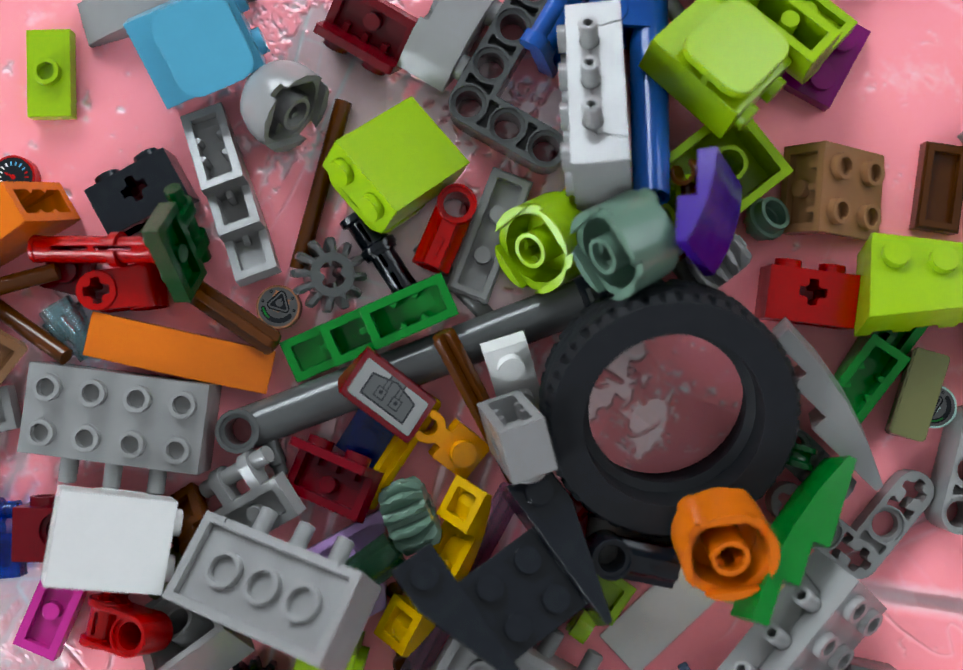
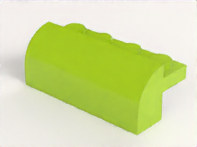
M742 0L751 5L784 34L789 43L787 56L793 60L785 72L801 84L806 83L820 69L823 62L850 35L858 23L830 0Z

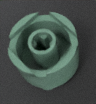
M649 188L623 191L585 210L574 218L570 228V235L576 232L578 245L575 246L574 250L572 249V254L581 275L598 293L607 290L615 296L611 299L616 301L625 300L669 275L677 264L678 256L683 254V250L676 243V229H674L668 215L660 206L657 195Z

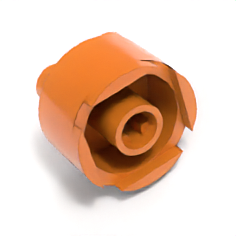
M716 487L703 490L695 495H686L678 502L677 512L671 524V540L684 576L693 588L695 586L703 591L706 597L713 600L736 601L752 596L759 591L760 587L758 584L762 582L768 572L772 578L780 562L779 543L760 507L747 491L739 488Z

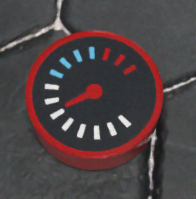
M9 155L0 159V182H41L40 171L30 160L17 155Z

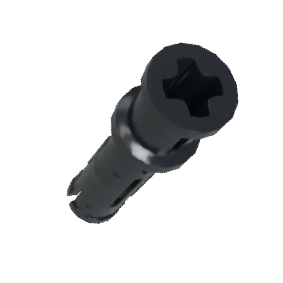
M355 212L341 221L340 226L342 229L349 230L361 248L363 260L367 261L368 264H374L392 293L417 283L394 249L397 244L393 234H381L373 231Z

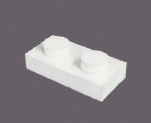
M519 331L481 343V350L496 397L519 389L539 411L540 386L524 332Z

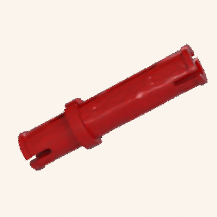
M123 231L110 232L107 236L33 235L30 237L27 245L28 256L33 263H108L113 268H122L128 263L156 264L149 249L143 242V237L127 236ZM66 248H87L86 250H65ZM109 248H117V249H131V250H129V251H115V250H108V249H109Z

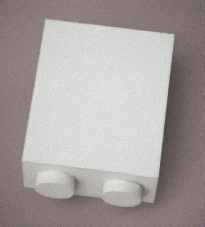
M57 484L41 573L43 587L163 595L164 583L171 580L175 570V555L170 554L172 536L178 537L180 535L183 523V510L177 509L178 501L171 496L153 495L142 491L105 487L87 488Z

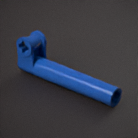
M589 0V2L608 1V0ZM620 0L623 48L629 50L632 190L651 189L657 195L661 206L670 200L669 93L638 65L652 39L669 25L668 0Z

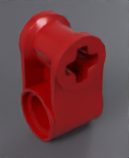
M134 263L122 268L93 270L81 276L76 284L75 293L77 299L83 307L89 310L115 313L170 307L168 288L162 281L157 265L154 263ZM103 285L109 286V293L102 295V299L96 298V291L102 290Z
M92 594L89 596L87 604L91 606L87 630L80 635L79 643L82 646L103 650L121 658L129 659L159 652L170 644L173 637V625L166 613L133 603L129 599L117 595Z

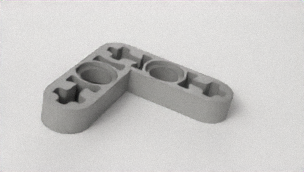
M912 469L896 471L889 477L883 487L850 526L839 518L830 548L812 547V549L815 550L817 548L856 579L869 577L877 570L929 506L934 497L933 482L926 474ZM779 481L767 490L765 505L774 518L780 513L779 509L782 506V502L778 499L779 495L782 492L791 495L799 485L790 481ZM905 481L915 483L914 489L918 492L915 498L904 497L907 493L906 489L902 487ZM889 499L900 502L898 506L905 508L906 511L902 513L899 509L888 505L887 502ZM887 511L893 518V527L887 534L877 535L873 530L872 521L878 513ZM843 542L847 547L860 551L859 555L863 559L862 564L859 566L853 563L850 564L851 559L836 547Z

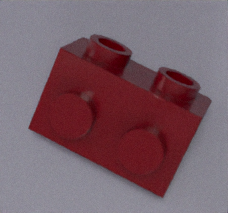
M333 0L325 20L317 22L313 32L325 38L323 43L328 48L341 54L349 52L362 60L361 65L365 69L376 75L385 76V74L391 75L402 69L397 66V63L418 18L386 0Z
M310 433L308 440L292 436L289 444L299 448V451L287 479L298 496L354 522L363 524L384 473L369 467L372 458L350 449L346 450L344 456L332 451L335 445L334 442Z

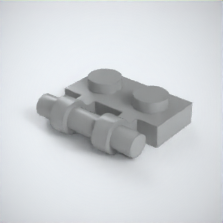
M266 445L257 450L250 449L238 455L236 462L229 467L220 466L209 473L208 479L199 485V491L203 497L211 498L215 495L222 506L213 513L251 528L263 506L278 512V516L270 531L298 517L307 508L283 471L271 478L268 477L265 472V466L271 463L275 456L273 450ZM241 479H244L250 490L243 494L236 487L237 482Z

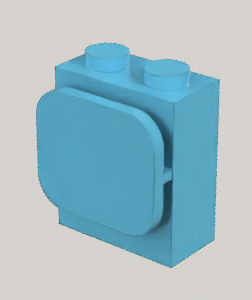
M170 0L125 21L123 26L167 109L195 97L207 96L237 83L266 64L263 54L270 52L259 26L251 29L244 12L250 10L247 0Z

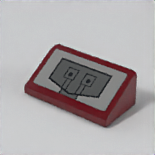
M369 346L338 378V391L341 395L405 443H408L415 436L436 404V399Z

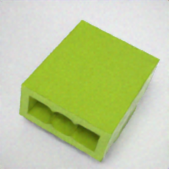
M695 0L652 39L638 66L721 139L733 126L742 130L760 110L755 105L760 99L768 104L787 83L781 76L793 60L787 56L789 43L784 34L748 3L742 0Z
M410 96L336 140L322 166L328 172L332 186L370 229L382 234L393 231L418 214L427 202L440 194L443 188L454 184L470 162L417 101Z

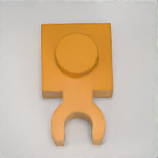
M432 408L428 415L434 419L433 426L429 430L419 429L415 437L422 443H434L428 451L431 457L455 475L457 474L467 479L490 451L489 446L483 438L456 417L446 427L444 417L438 410Z

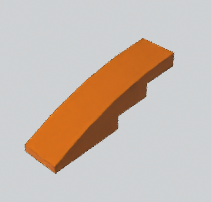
M92 311L82 355L178 377L266 394L276 351L266 355L250 345Z

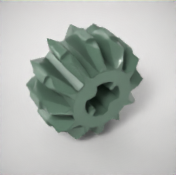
M416 476L406 479L400 478L391 482V485L381 489L378 496L379 511L384 520L383 524L388 530L389 538L393 540L397 550L409 556L418 552L429 543L432 546L440 543L443 532L440 525L441 521L436 514L437 511L431 494L428 493L425 484Z

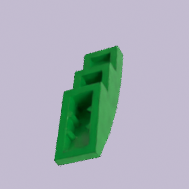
M440 272L286 339L279 344L297 383L357 358L367 346L372 350L381 349L458 315L459 312Z
M929 326L915 327L911 331L892 333V330L872 332L871 335L857 337L838 367L834 377L843 388L860 423L864 421L911 360L907 354Z
M851 456L826 457L796 488L770 525L780 547V562L777 571L772 578L768 572L762 582L758 584L760 590L755 594L741 600H736L730 613L731 616L746 622L769 626L781 585L800 587L812 547H831L856 465V458Z

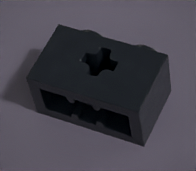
M156 147L149 148L140 152L133 158L135 163L120 171L119 169H111L100 174L94 180L96 184L84 190L107 234L114 231H123L127 236L140 234L158 203L168 202L163 190L171 183L181 184L185 195L191 196L194 204L200 201L176 156L163 147L160 149ZM140 184H143L147 187L141 190L143 198L139 200L135 197L140 194V189L138 186Z

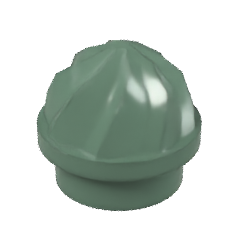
M770 196L759 198L745 211L746 217L742 223L746 225V233L750 234L755 240H774L783 234L784 229L790 222V215L787 207L781 200Z

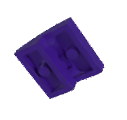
M717 146L698 149L696 194L677 196L676 243L704 276H713L721 265L734 237L742 202V185Z

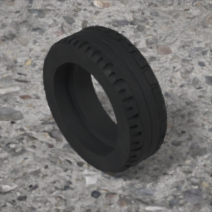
M672 278L664 282L663 279H660L625 300H612L611 298L615 295L608 292L605 298L594 300L592 304L580 311V317L573 318L568 323V326L559 335L560 341L554 343L545 363L546 370L542 372L539 389V411L545 418L558 466V470L555 471L561 477L562 484L576 501L581 502L587 511L592 512L594 516L601 520H607L612 526L621 527L623 530L638 532L642 535L653 534L654 536L663 537L671 535V524L677 512V504L686 495H695L703 490L716 487L739 488L747 491L756 502L775 484L777 477L782 474L786 467V462L789 461L792 455L791 450L796 444L797 432L800 428L798 418L801 414L800 390L797 387L798 379L791 360L786 356V351L776 336L739 301L706 284L697 285L694 281ZM679 334L701 338L726 354L735 366L742 383V405L735 425L729 435L711 454L691 466L676 471L644 473L613 463L601 451L590 429L589 400L597 379L619 355L643 341Z

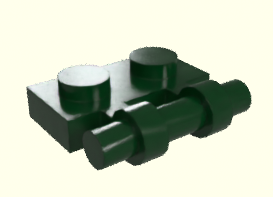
M171 183L163 190L168 202L158 203L140 233L174 302L191 303L207 274L203 263L208 262L212 257L208 248L210 240L205 228L200 227L194 215L197 210L191 196L185 195L181 184Z

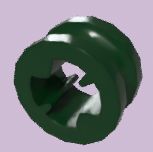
M796 443L791 450L792 455L786 464L812 472L813 466L810 464V458L813 455H817L818 450Z

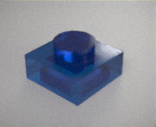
M358 409L335 446L344 452L350 449L372 458L369 467L373 468L394 434L363 410Z

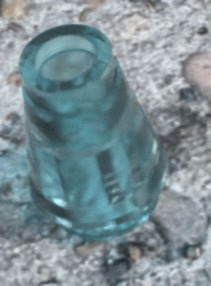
M67 295L38 314L44 321L42 327L53 337L72 349L73 356H76L80 362L89 358V356L82 355L90 321L79 301L75 303L72 297Z

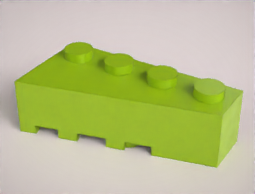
M871 233L857 254L856 275H861L854 337L871 335L872 332L892 330V333L911 331L915 327L938 325V328L954 327L959 323H963L962 242Z

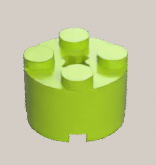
M566 190L547 192L509 209L498 220L495 232L499 231V244L495 246L496 257L505 275L518 287L523 289L527 286L538 290L535 293L545 294L581 275L572 254V249L574 250L575 246L578 245L576 232L570 235L572 221L578 214L584 212L577 210L575 195L566 196Z

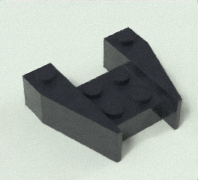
M553 472L545 474V477L538 482L531 484L518 483L516 485L511 483L504 489L501 495L527 531L459 582L431 543L391 571V575L417 613L494 670H520L514 661L583 608L596 626H608L613 622L572 498Z

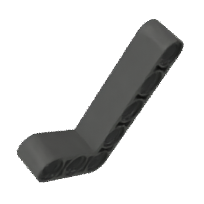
M504 0L450 94V118L459 130L532 172L540 175L551 174L561 165V143L564 142L562 134L500 98L527 52V49L519 43L520 38L517 40L507 39L502 35L501 30L507 25H517L523 32L526 28H532L547 0L535 2L530 0ZM486 62H494L501 66L503 72L498 77L489 79L480 74L479 68ZM465 99H472L480 104L481 110L473 117H465L458 113L457 106ZM502 121H511L517 125L519 133L512 139H503L496 134L494 129ZM540 142L550 143L555 147L557 156L551 161H541L533 153L534 146Z

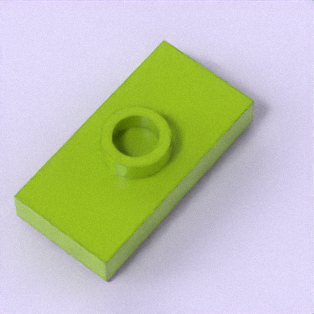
M70 29L26 30L27 117L32 120L77 119L76 33Z

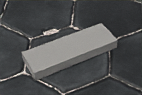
M493 166L447 284L450 292L484 305L488 304L501 270L495 253V246L499 244V231L495 232L497 222L506 211L527 201L534 182Z

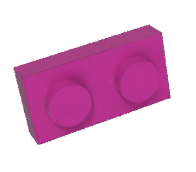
M40 579L13 644L51 661L59 658L89 590L43 587Z

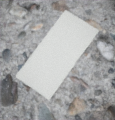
M680 568L678 581L674 583L672 589L652 585L616 619L612 626L610 625L604 630L600 637L631 670H643L716 600L706 597L705 593L695 586L693 588L686 580L682 568Z

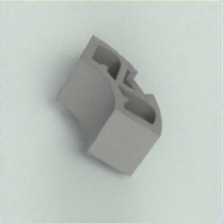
M433 0L429 13L424 18L420 16L401 53L397 66L443 92L454 79L459 80L471 59L468 54L483 29L491 25L503 3L499 0Z

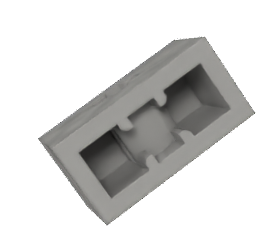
M519 389L477 403L490 452L513 485L518 483H535L543 479L545 474L558 470L545 418Z

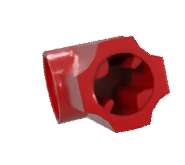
M450 184L443 188L438 195L435 208L412 259V262L422 269L434 274L441 272L443 276H448L477 208L476 196L466 185ZM452 199L459 200L465 205L467 213L462 217H452L445 211L444 203Z

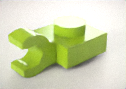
M598 575L613 620L609 625L612 626L637 589L624 579L608 581ZM583 608L571 618L565 629L569 631L568 634L584 644L596 624Z

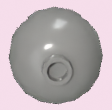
M274 60L259 67L246 79L240 98V113L247 130L255 139L276 153L290 151L307 139L299 134L310 120L315 127L322 120L328 105V86L321 81L323 78L296 61Z

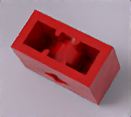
M775 258L774 264L760 267L754 315L759 320L780 322L786 317L792 324L835 330L854 329L861 275L846 274V266L823 263L818 265V270L802 268L801 260ZM806 286V290L814 292L813 299L808 300L806 296L799 295L800 287Z

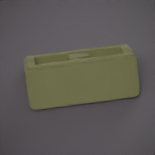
M916 347L908 353L911 360L903 369L884 430L890 435L922 442L927 437L950 363V357Z

